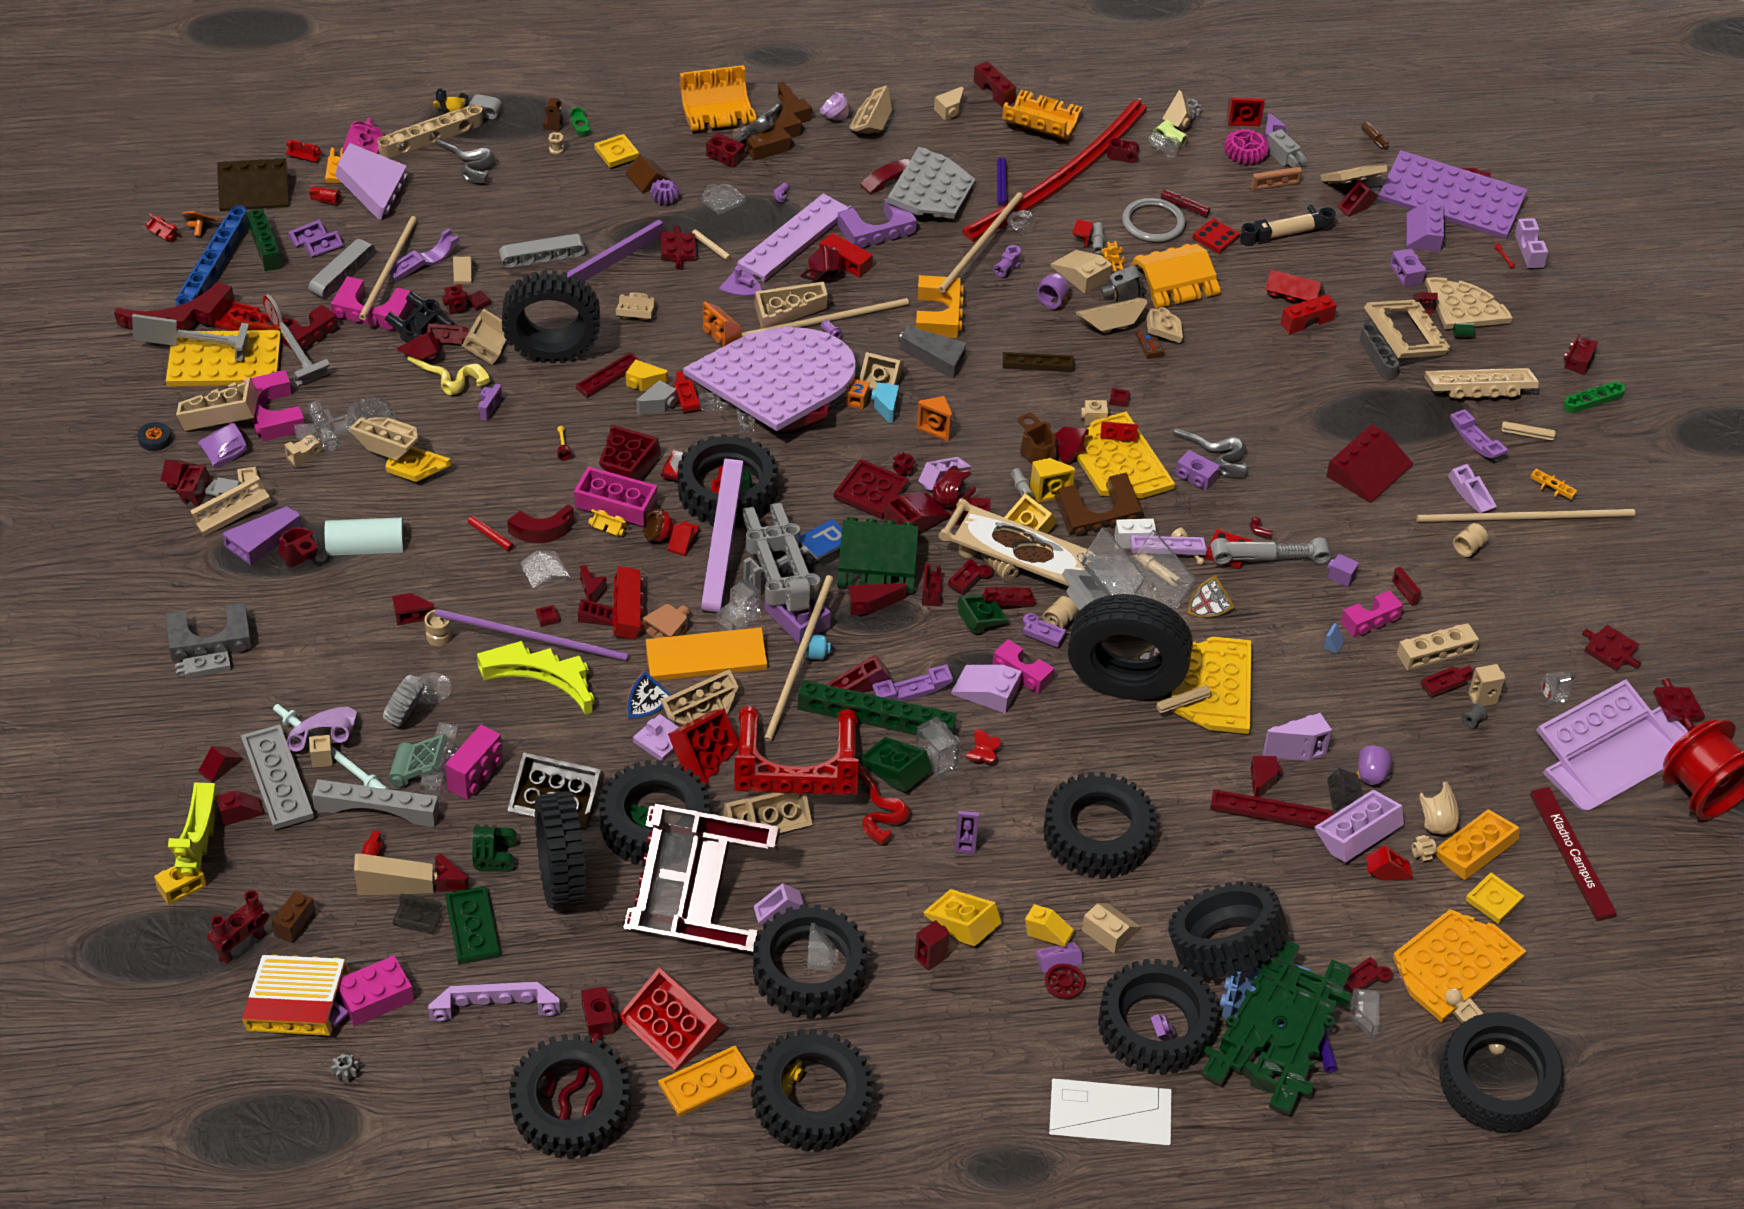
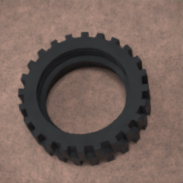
M721 434V437L715 438L714 435L709 436L708 440L704 441L701 439L697 441L696 446L691 445L688 447V453L684 452L682 454V461L680 460L678 463L679 501H682V507L685 510L689 508V514L692 517L696 515L698 516V521L704 522L706 520L710 522V525L714 526L719 493L705 489L696 480L705 472L723 466L725 458L744 461L743 470L749 471L759 480L752 488L739 493L735 527H739L741 523H744L743 508L754 507L758 520L763 517V512L768 513L770 511V505L775 503L777 496L778 468L777 464H775V458L773 455L770 456L768 448L762 449L760 442L753 443L751 438L745 437V439L739 438V435L735 434L733 437H727L726 434Z
M806 904L800 905V909L786 908V913L782 915L780 912H777L773 915V921L766 920L763 924V930L758 931L753 945L755 986L759 985L761 997L767 995V1003L770 1006L778 1005V1011L785 1013L786 1010L792 1012V1017L798 1018L799 1014L806 1015V1019H813V1015L820 1014L821 1018L828 1016V1012L833 1011L835 1014L841 1012L842 1005L849 1007L852 1004L853 996L858 998L861 993V987H864L867 971V942H864L863 932H857V924L854 921L850 923L847 921L846 914L841 913L838 915L835 913V909L831 907L828 910L821 909V905L815 904L814 908H807ZM804 939H814L827 942L836 947L845 956L846 966L839 975L828 981L813 984L801 983L789 979L779 972L774 965V956L789 943Z

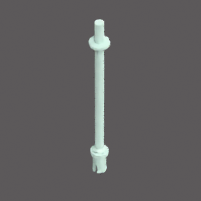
M279 704L274 706L273 710L283 718L284 726L293 725L296 727L301 723L297 719L296 711L291 710L288 712ZM310 729L307 737L318 736ZM331 746L332 757L364 782V786L389 789L378 780L376 775L366 774Z

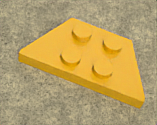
M412 446L397 460L389 458L385 468L388 473L417 482L451 466L452 463L450 458Z

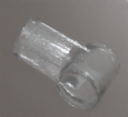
M1156 131L1151 133L1148 144L1164 151L1165 157L1169 159H1175L1179 156L1180 140L1177 137H1166Z

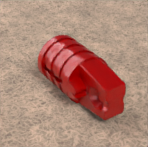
M311 187L309 190L310 199L332 205H339L341 201L340 190L325 187Z
M372 831L369 840L364 842L361 854L380 855L383 847L380 831Z

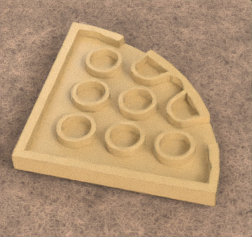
M1431 277L1425 279L1428 292L1438 293V300L1434 301V306L1444 329H1453L1455 323H1474L1475 327L1512 322V316L1507 308L1495 301L1493 295L1475 285L1460 280L1459 283L1447 281V278Z

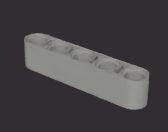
M578 234L509 244L499 249L502 264L506 268L575 258L585 253V246L581 236Z
M356 239L310 281L309 291L322 298L329 297L343 284L347 276L351 277L374 255L375 246L362 239Z

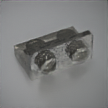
M1338 768L1328 777L1327 784L1333 810L1337 811L1343 805L1348 806L1362 797L1358 774Z

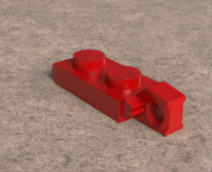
M683 371L676 372V381L673 384L682 413L700 410V403L692 380H686Z

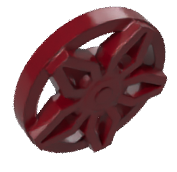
M1054 965L1045 975V986L1048 993L1057 998L1072 1000L1083 991L1085 984L1084 975L1073 965ZM1064 969L1062 973L1056 972V970ZM1073 972H1075L1079 976V978L1073 977ZM1048 978L1053 982L1051 985L1049 984Z

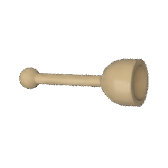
M1181 527L1176 529L1171 537H1188V535ZM1193 555L1197 559L1198 565L1204 564L1203 558Z

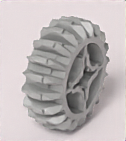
M408 675L399 684L384 710L383 718L387 723L396 727L403 725L416 707L424 691L425 684L421 679Z

